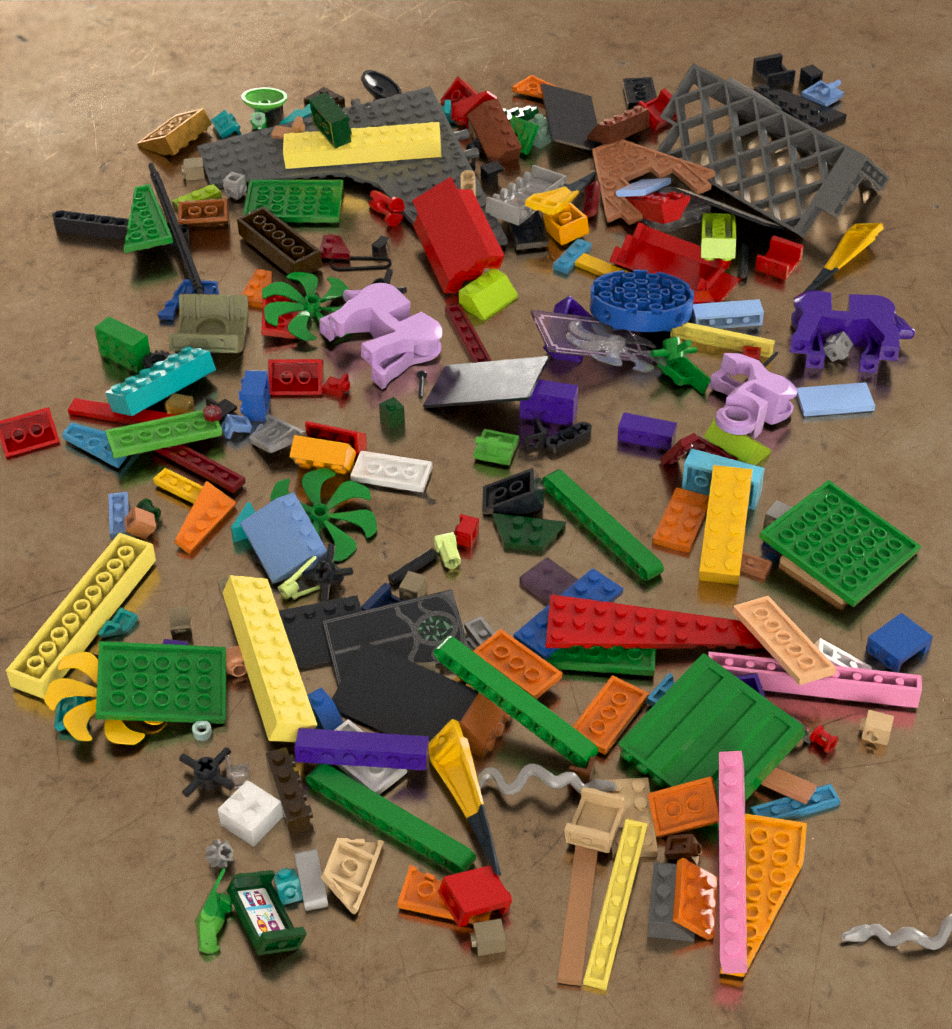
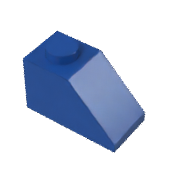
M322 687L307 695L319 729L335 730L344 723L333 700Z

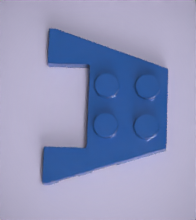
M190 279L182 281L173 293L172 299L165 303V308L162 311H159V319L174 320L177 308L179 307V294H196ZM201 280L204 294H219L217 281Z

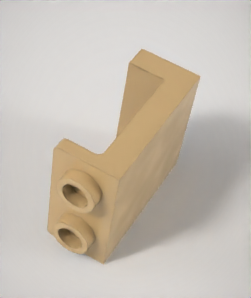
M582 787L581 800L572 822H567L564 829L566 843L609 853L626 811L625 798L616 793L610 794L595 788Z

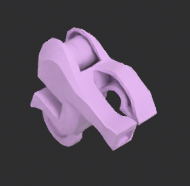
M724 353L721 369L712 374L709 385L710 389L728 396L725 406L716 413L715 423L725 432L735 435L750 433L752 439H755L762 432L764 421L773 425L787 419L792 414L794 406L789 400L797 396V388L785 377L769 372L759 360L739 353ZM729 374L732 376L744 374L747 376L748 381L741 383L731 378Z

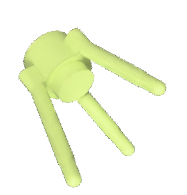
M316 556L308 560L292 577L278 587L280 594L285 599L291 597L295 600L302 595L320 589V586L297 592L299 586L296 580L316 560Z

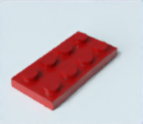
M272 295L263 299L261 335L295 339L296 337L288 331V325L297 316V312L281 315L278 318V326H273L266 322L264 308L267 304L273 302H297L280 295Z

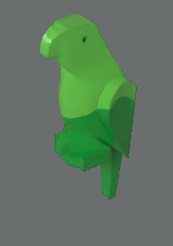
M224 868L218 875L194 921L197 928L198 950L206 954H214L219 950L220 946H217L216 934L224 924L225 914L233 909L230 897L224 893L216 892L226 870Z

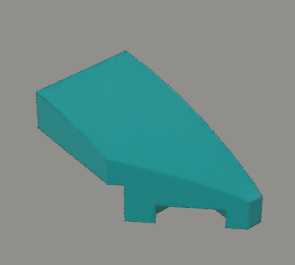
M120 607L111 621L106 620L98 635L100 637H110L126 634L135 625L139 617L137 614Z

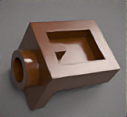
M693 834L671 835L667 837L664 855L667 860L689 858L690 862L698 865L699 856L702 855V847Z

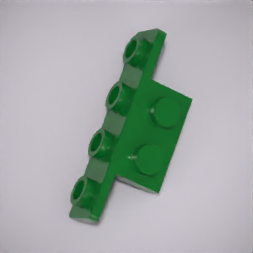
M684 356L683 360L674 363H668L667 359L659 360L657 366L662 369L665 375L670 376L675 384L680 386L691 384L700 393L706 392L711 378L686 356Z

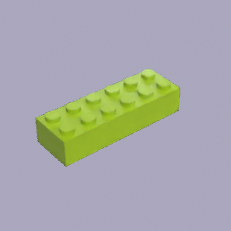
M702 213L701 258L708 261L715 258H721L723 261L735 259V214Z

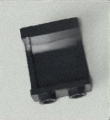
M781 53L754 58L753 72L763 84L767 83L775 87L794 84L796 71L785 68L782 64L783 55Z

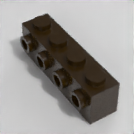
M286 747L266 752L267 768L277 799L281 801L283 818L289 836L311 831L310 819L313 818L311 806H306L305 804L307 795L304 788L300 789L299 784H302L299 771H294L296 763L293 754L289 755Z

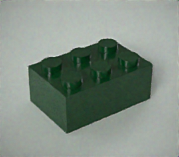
M326 92L310 98L309 103L313 125L335 149L352 142V131L349 127L350 118L347 113L342 111L340 105H337L334 99Z

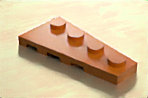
M206 481L174 543L190 554L230 513L237 502Z
M410 865L397 902L398 908L454 920L438 893L442 881L437 880L434 875L430 873L424 874L418 871L417 867ZM492 911L471 916L468 923L489 921Z

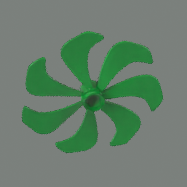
M292 272L286 278L297 280L302 284L306 292L305 298L292 286L284 282H274L262 289L263 299L272 295H280L297 302L269 303L264 308L266 322L273 326H278V318L281 315L303 311L291 320L288 325V331L293 336L304 341L317 340V337L307 329L309 317L316 316L320 324V319L324 317L319 312L320 309L334 313L342 308L321 307L320 304L343 297V292L349 290L340 279L327 277L331 288L322 298H319V296L315 295L318 278L313 274L304 272Z
M321 468L306 473L302 478L303 489L313 507L302 502L300 503L306 514H308L307 516L319 537V528L326 527L336 545L334 562H342L355 552L357 545L354 539L331 524L329 518L344 520L358 525L363 529L366 538H370L376 533V518L374 513L369 510L329 514V510L341 502L352 498H362L370 501L371 494L369 488L354 481H346L337 488L327 506L322 504L320 499L322 484L327 479L334 477L336 473L329 469ZM289 478L276 482L270 495L271 502L276 498L290 494L288 491Z

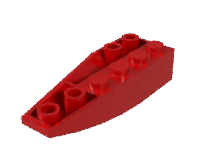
M676 191L668 193L652 192L646 196L625 197L642 213L643 218L663 224L679 220L691 199L690 195L676 193Z

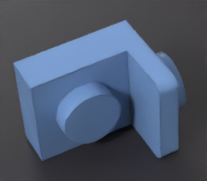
M227 414L221 424L222 432L226 439L231 438L233 431L250 433L252 429L247 416Z

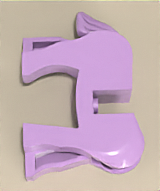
M387 283L371 284L362 290H345L343 292V298L346 301L344 306L320 319V333L329 341L334 340L337 335L342 337L346 333H371L374 339L361 343V357L372 366L371 380L381 389L386 388L393 378L399 376L411 365L433 360L441 352L442 345L439 340L442 337V327L439 322L423 312L410 316L411 302L396 287Z

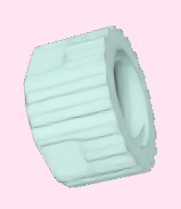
M196 721L192 725L194 738L200 741L208 740L212 734L211 724L208 721ZM200 729H206L204 732H199Z

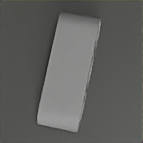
M317 849L294 853L305 911L328 907L324 881L320 878L322 871Z

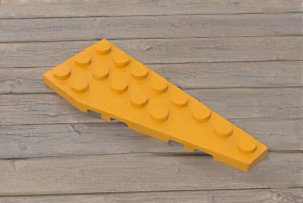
M745 814L747 970L803 866L807 823ZM720 967V973H722V974H728V975H734V976H740V977H744L745 974H746V973H723L722 967Z

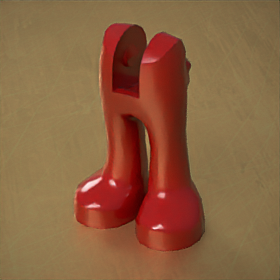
M372 190L370 196L373 198V201H368V205L373 210L385 215L384 221L388 226L395 227L403 218V215L399 212L405 209L403 200L398 197L390 198L382 192Z

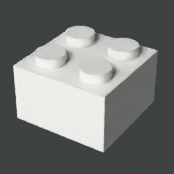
M248 780L217 809L220 825L253 847L283 818L281 801Z

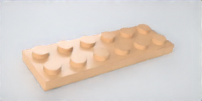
M769 596L733 605L732 612L798 685L835 675L836 667Z

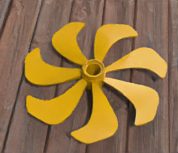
M79 652L61 659L58 670L78 669L88 675L97 685L98 660L93 654ZM56 679L50 683L44 697V702L50 710L54 711L57 704L67 697L84 696L96 698L97 688L73 679ZM96 699L74 707L63 718L65 728L76 740L92 741V737L87 730V723L96 712ZM105 720V736L110 742L135 745L145 737L144 733L135 732L127 728L122 720ZM144 721L151 725L163 723L161 721Z

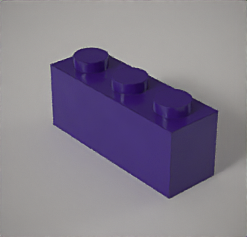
M623 412L618 426L617 440L670 450L676 438L677 423Z

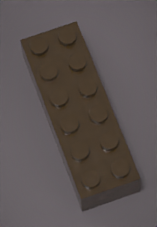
M264 206L237 219L239 235L288 275L292 272L311 273L322 267L321 251Z

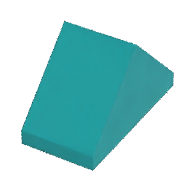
M250 502L246 503L231 526L234 542L247 539L240 522L255 513Z

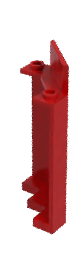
M450 176L412 200L418 213L413 227L444 293H459L463 282L474 281L482 275L484 268L500 269L505 255L472 189H457Z
M640 222L633 236L626 235L622 248L615 246L609 260L614 265L630 271L648 270L647 273L649 274L662 272L678 277L690 285V290H709L710 297H713L714 303L723 302L742 280L724 273L729 268L731 261H723L721 258H715L711 261L701 258V246L655 230Z

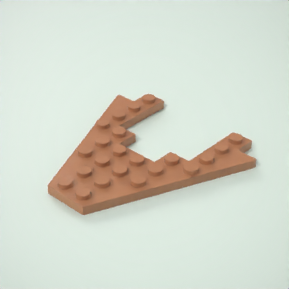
M623 139L613 144H603L592 149L598 182L601 183L600 192L607 223L620 217L628 225L643 219L642 213L625 197L616 196V190L630 185L629 181L648 172H652L658 178L673 173L697 195L711 190V184L707 180L715 177V171Z

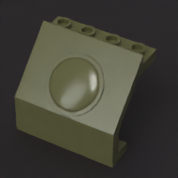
M179 294V322L177 332L169 333V351L181 352L182 348L191 346L192 348H202L210 352H241L244 348L250 313L248 312V295Z

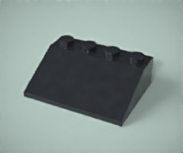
M358 595L279 610L298 670L332 664L322 620L362 611Z

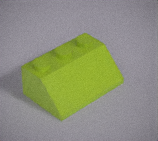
M490 269L459 290V304L462 305L464 310L483 321L518 298V294L506 274L497 269Z
M715 418L704 435V438L708 439V442L723 448V451L731 456H736L738 458L737 461L756 465L772 451L748 435H735L723 431L715 423Z

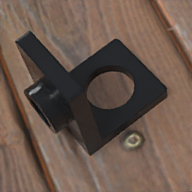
M208 396L205 398L206 406L213 404L221 408L222 417L219 421L226 418L227 414L237 410V406L227 399L218 403Z
M539 418L534 419L535 434L525 436V451L546 447L547 429L545 426H542ZM532 439H538L535 445H529Z

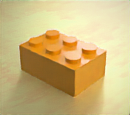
M294 435L290 458L300 468H326L335 470V473L346 475V472L352 473L356 451L347 443Z

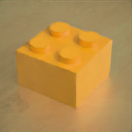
M572 203L568 204L562 212L555 215H543L546 232L560 245L568 244L570 241L590 233L587 216Z

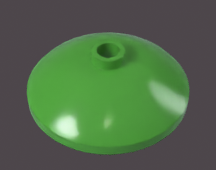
M254 88L242 94V101L250 108L261 112H269L282 106L287 101V94L275 88Z

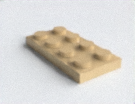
M648 778L604 779L616 783L617 789L608 793H616L623 796L626 807L611 847L612 858L616 857L625 819L648 824L640 857H657L656 834L647 794L650 793Z

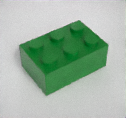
M110 316L94 327L98 350L102 356L137 373L143 370V358H145L146 354L149 355L150 352L148 335Z

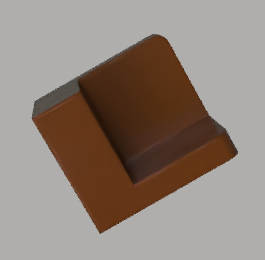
M590 757L586 768H579L573 764L569 767L568 772H575L584 784L592 781L594 774L595 757Z

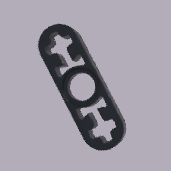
M579 422L546 439V451L551 454H557L590 438L592 435L591 424ZM572 436L573 439H566L564 437Z

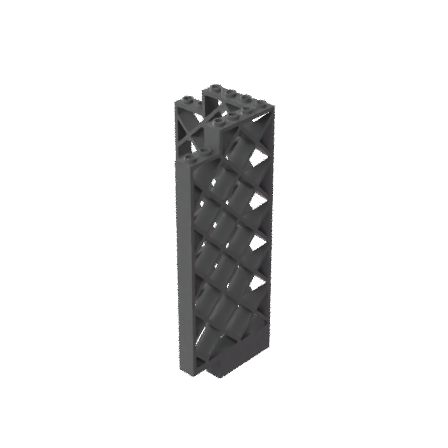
M695 63L688 69L687 74L680 82L679 87L660 118L673 126L668 131L667 136L657 151L677 158L683 157V160L692 162L691 154L708 149L710 164L703 167L715 171V177L712 180H707L711 185L802 238L806 236L821 211L837 219L860 183L878 193L879 190H883L890 179L889 175L862 153ZM693 84L699 88L689 92ZM709 96L724 106L711 110ZM700 99L702 114L686 119L684 105ZM675 113H677L678 123L671 120ZM729 115L731 130L714 135L712 120ZM738 116L750 123L739 126ZM704 124L706 139L690 144L688 129ZM758 130L760 146L743 152L741 136ZM767 132L779 139L768 143ZM680 136L681 148L670 151ZM733 140L735 155L718 160L716 145ZM788 147L790 163L772 168L770 153ZM797 149L810 156L798 160ZM762 156L764 172L747 177L745 161ZM818 163L821 180L802 185L800 169ZM736 165L739 180L722 186L720 170ZM827 165L830 166V167H832V170L830 171L829 174H828ZM792 172L794 189L776 194L774 178ZM766 181L768 198L751 203L749 187ZM740 190L741 197L733 192ZM818 191L806 209L804 195ZM796 198L799 215L781 220L778 204ZM770 207L771 214L762 209Z

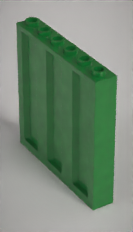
M703 653L618 743L621 751V757L627 762L632 761L636 764L635 767L643 775L646 773L650 775L652 781L660 788L662 786L669 788L711 776L714 780L718 803L719 752L742 751L746 801L805 736V731L801 723ZM719 823L707 825L709 827L714 826L719 830Z

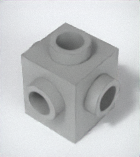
M231 171L223 179L225 196L240 199L247 192L245 175Z
M842 331L829 336L823 348L826 355L833 362L846 358L854 344L846 333Z

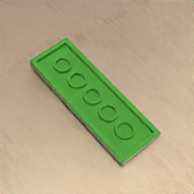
M203 410L105 430L113 458L223 435L219 421L210 422L205 420Z

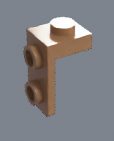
M296 116L292 128L275 126L271 137L284 139V134L305 132L306 126L303 123V117Z

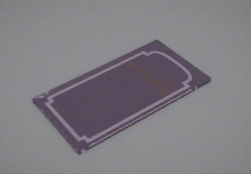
M531 310L530 312L548 352L652 363L653 361L637 331L616 330L612 326L600 323L595 317Z

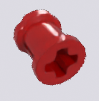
M819 725L813 730L809 740L816 742L824 748L826 753H829L835 748L839 738L835 735L832 736L824 730L822 725Z

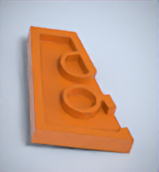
M530 75L512 86V92L543 99L541 83L555 85Z

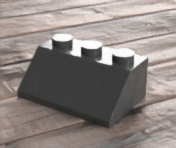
M654 862L647 937L694 942L695 933L673 921L677 864Z

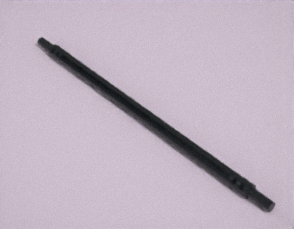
M149 163L151 180L194 292L196 294H204L203 284L160 174L156 171L155 165Z

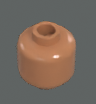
M232 646L226 650V672L232 676H242L247 673L239 646Z

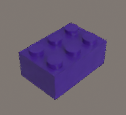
M539 379L530 399L520 401V418L529 420L539 418L541 422L573 426L578 411V385Z

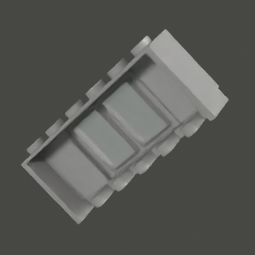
M532 165L531 173L526 171L524 179L517 177L516 184L510 182L508 189H501L500 195L494 193L493 198L487 197L485 212L493 217L519 226L537 211L525 206L526 199L533 194L566 186V175Z

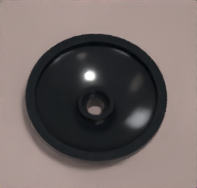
M366 70L361 75L363 86L376 99L402 94L400 87L391 78L380 72Z

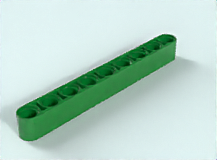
M557 469L542 478L545 489L642 580L648 581L664 572L662 562L561 469Z
M447 636L434 649L433 654L440 663L575 766L586 768L590 757H595L598 754V748L591 740L453 636Z
M318 764L305 777L306 783L313 790L453 874L467 871L476 860L475 853L467 846L328 764Z

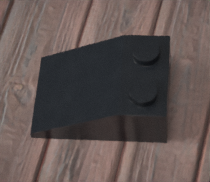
M534 467L483 486V514H529L544 508V483Z

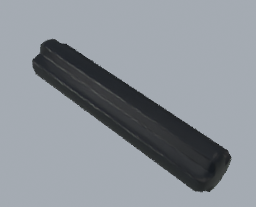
M745 244L739 247L738 277L742 278V280L748 277L749 246Z
M433 548L428 549L389 574L388 581L392 585L397 584L405 578L408 571L415 572L436 559L437 552Z

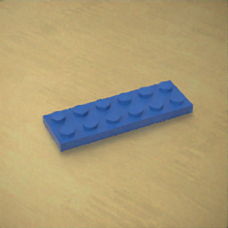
M592 568L560 596L613 603L623 594L624 588ZM549 605L513 634V638L544 660L559 649L545 648Z

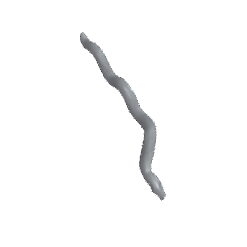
M537 764L526 765L511 784L505 781L500 770L493 767L485 768L477 776L480 790L487 780L493 779L499 791L505 795H514L521 791L532 775L538 777L542 782L554 789H561L571 784L579 794H581L582 787L595 788L606 793L617 789L615 782L594 779L584 784L575 772L566 771L555 776Z
M952 914L943 919L934 937H929L914 927H902L891 934L880 924H863L854 926L848 931L841 933V938L843 941L865 942L871 936L876 935L888 946H899L906 941H913L926 949L936 950L946 943L952 931Z

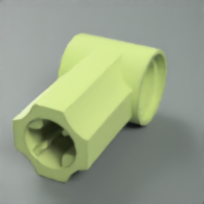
M454 532L434 536L435 548L437 553H440L444 566L449 569L457 568L461 564V558L457 550Z

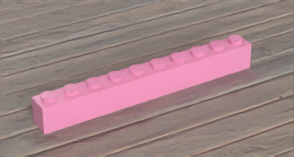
M709 652L708 654L711 659L736 677L758 674L761 686L765 691L918 708L922 692L921 675L835 666V675L798 685L776 659Z
M742 751L719 752L720 963L723 973H747L745 782Z

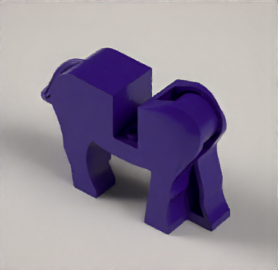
M817 290L806 291L796 296L793 301L795 311L791 315V323L796 332L791 336L789 353L806 354L805 368L823 369L825 360L823 344H826V339L829 336L844 331L854 344L853 346H862L864 349L860 357L859 372L877 373L880 360L897 361L900 349L899 339H912L915 335V330L903 318L895 314V305L886 297L880 295L849 294L847 311L832 310V293Z

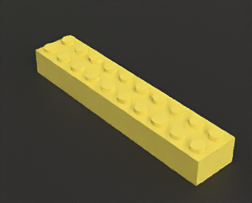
M439 122L351 128L352 142L336 149L320 131L284 134L283 157L286 169L442 157Z
M119 533L6 669L10 686L44 699L50 683L56 679L63 678L69 671V669L58 670L61 659L68 655L84 652L106 620L111 618L154 564L156 558L153 544Z
M230 575L223 590V596L268 740L296 742L299 728L316 729L317 723L268 579Z

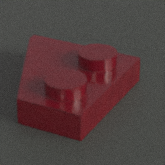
M328 234L323 236L319 249L321 251V258L350 259V251L339 235Z

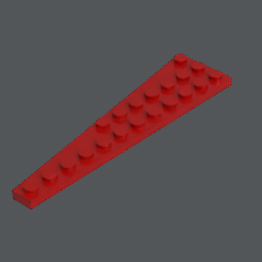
M553 594L550 596L545 648H571V646H583V648L603 646V648H612V646H622L623 648L695 649V646H707V649H715V646H726L727 649H735L736 646H745L747 649H766L740 620Z

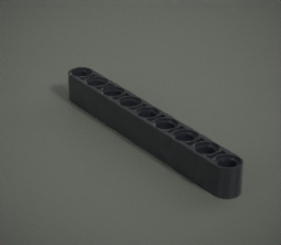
M58 210L52 214L55 230L59 232L125 240L128 232L129 218ZM167 223L168 228H169L170 233H171L172 238H173V243H169V244H167V245H168V246H176V247H177L176 242H175L174 237H173V234H172L171 229H170V227H169V224ZM180 225L187 246L191 244L189 228Z

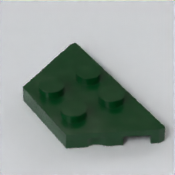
M497 513L492 515L493 523L496 524L497 532L501 537L504 548L543 552L548 547V544L557 538V534L566 528L565 521Z

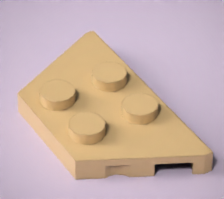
M337 838L320 877L353 914H356L359 910L384 843L382 840H377L373 843L365 842L364 839L350 840L348 838Z

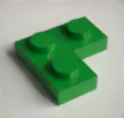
M512 115L510 124L514 133L519 134L517 139L522 147L521 152L528 155L539 125Z

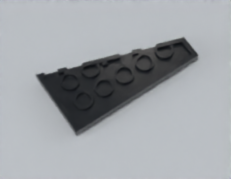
M767 83L754 87V91L781 107L782 111L817 130H822L846 120L847 114Z

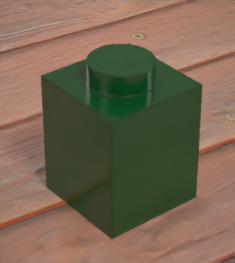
M395 397L379 403L380 420L390 430L405 423L404 406Z

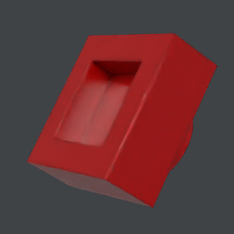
M743 347V355L760 361L761 347Z

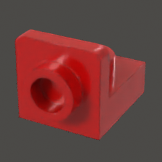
M344 374L341 379L330 376L322 386V392L342 398L345 392L350 389L349 376Z

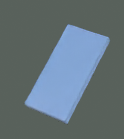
M671 178L642 179L616 190V196H646L670 185Z
M866 382L797 388V399L803 416L875 411V404Z

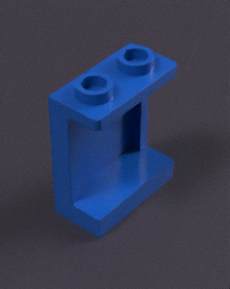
M900 613L868 636L866 651L882 662L888 669L898 673L901 664L918 651L925 654L930 650L933 636L903 613Z

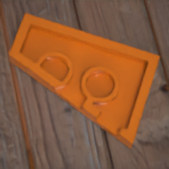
M255 270L241 294L248 295V306L262 308V289L264 286L272 283V271Z

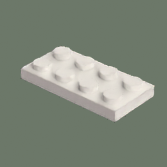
M360 451L350 477L351 481L424 492L433 465L431 461Z
M349 719L335 729L338 731L363 732ZM337 765L353 780L379 795L407 773V769Z

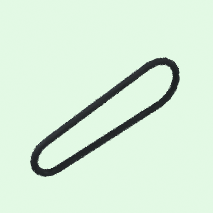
M350 256V259H386L389 263L380 266L339 268L332 265V262L336 260L332 259L330 266L336 270L386 268L392 262L388 257Z

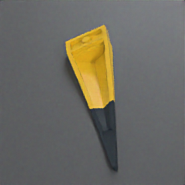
M592 172L564 187L533 194L526 199L525 206L530 207L532 210H540L545 215H555L562 212L596 176V172Z
M857 223L845 232L827 264L804 292L815 290L871 244L878 233L884 229L883 224Z
M451 719L429 742L428 755L432 765L466 816L494 873L501 876L468 739L463 736L459 721Z

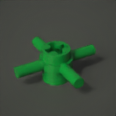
M672 337L663 341L664 349L651 350L650 354L652 357H658L657 362L660 359H667L668 363H674L685 358L684 354L697 353V347H690L692 342L689 339L681 343L680 337Z

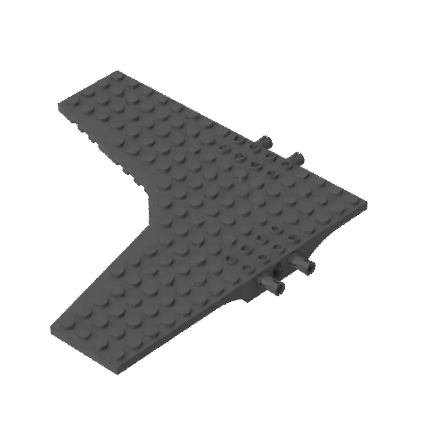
M431 86L361 104L358 98H356L357 102H355V99H352V106L344 108L342 111L347 113L350 118V129L439 122L442 157L286 169L283 157L284 139L271 137L275 126L197 146L210 185L214 184L217 188H224L223 179L231 171L245 175L246 183H249L250 179L296 180L297 178L308 180L314 176H319L320 178H326V175L343 178L347 176L353 178V181L363 184L365 182L371 183L373 187L379 188L380 191H383L390 198H401L405 205V209L401 213L412 225H414L418 214L412 200L450 176L457 189H461V173L466 170L473 171L468 160L479 157V151L477 147L462 150L458 141L469 139L468 129L457 132L452 130ZM312 117L303 119V123L306 126L305 132L319 131L313 125ZM294 121L277 126L292 128ZM475 176L476 199L499 245L508 244L507 237L497 218L485 212L486 196Z

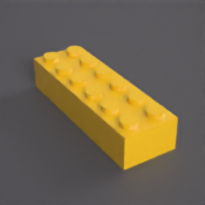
M713 465L699 569L700 581L739 585L752 469Z

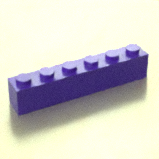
M298 729L295 743L296 762L426 770L429 736Z

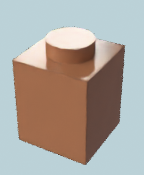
M135 506L124 518L126 532L146 540L156 529L154 514Z

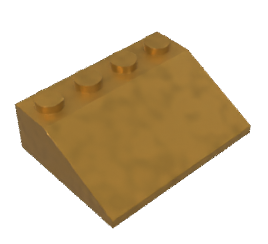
M204 108L177 114L139 141L137 145L162 155L171 154L173 156L179 152L180 148L188 146L189 141L197 139L199 134L208 131V127L212 123Z

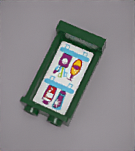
M273 870L235 874L226 890L258 955L299 950L307 935L304 927L294 928L272 885V880L275 876Z

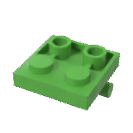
M484 429L481 437L476 436L475 444L477 446L473 457L474 459L509 465L519 443V436Z

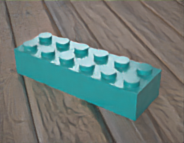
M191 346L181 349V352L169 355L168 359L158 361L153 364V367L141 370L140 374L126 378L125 382L111 386V389L106 391L105 394L112 412L133 416L215 371L210 351L203 350L202 348H192Z

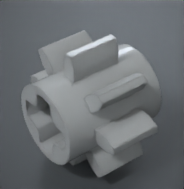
M218 839L212 841L211 846L206 847L205 859L211 864V867L218 866L219 869L227 867V862L233 861L234 849L228 844V841L221 842Z

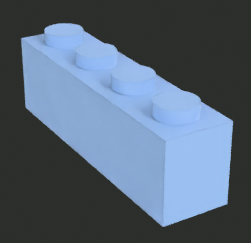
M760 299L693 304L691 320L693 324L717 329L761 326L763 324L764 311Z

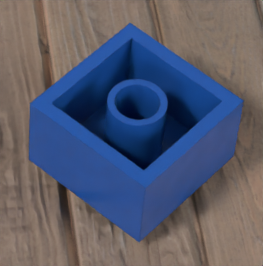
M246 370L244 378H241L242 390H239V400L242 401L240 407L241 414L247 416L249 421L266 422L265 417L268 415L270 403L267 371Z

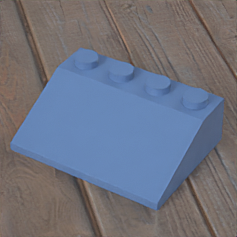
M294 492L276 498L240 522L272 584L292 577L313 556H316V560L303 572L314 569L319 562L326 561L327 549Z

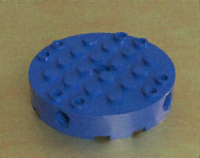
M623 270L604 274L593 281V285L590 288L589 309L591 314L600 323L612 326L616 330L669 332L674 328L683 326V324L690 320L693 311L694 291L690 290V285L687 282L670 274L662 272L649 274L647 273L648 270H633V273H624Z

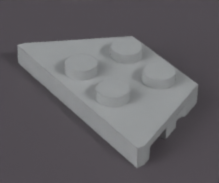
M268 414L265 417L266 423L264 425L259 424L249 439L251 444L272 453L292 445L294 435L308 436L305 431Z

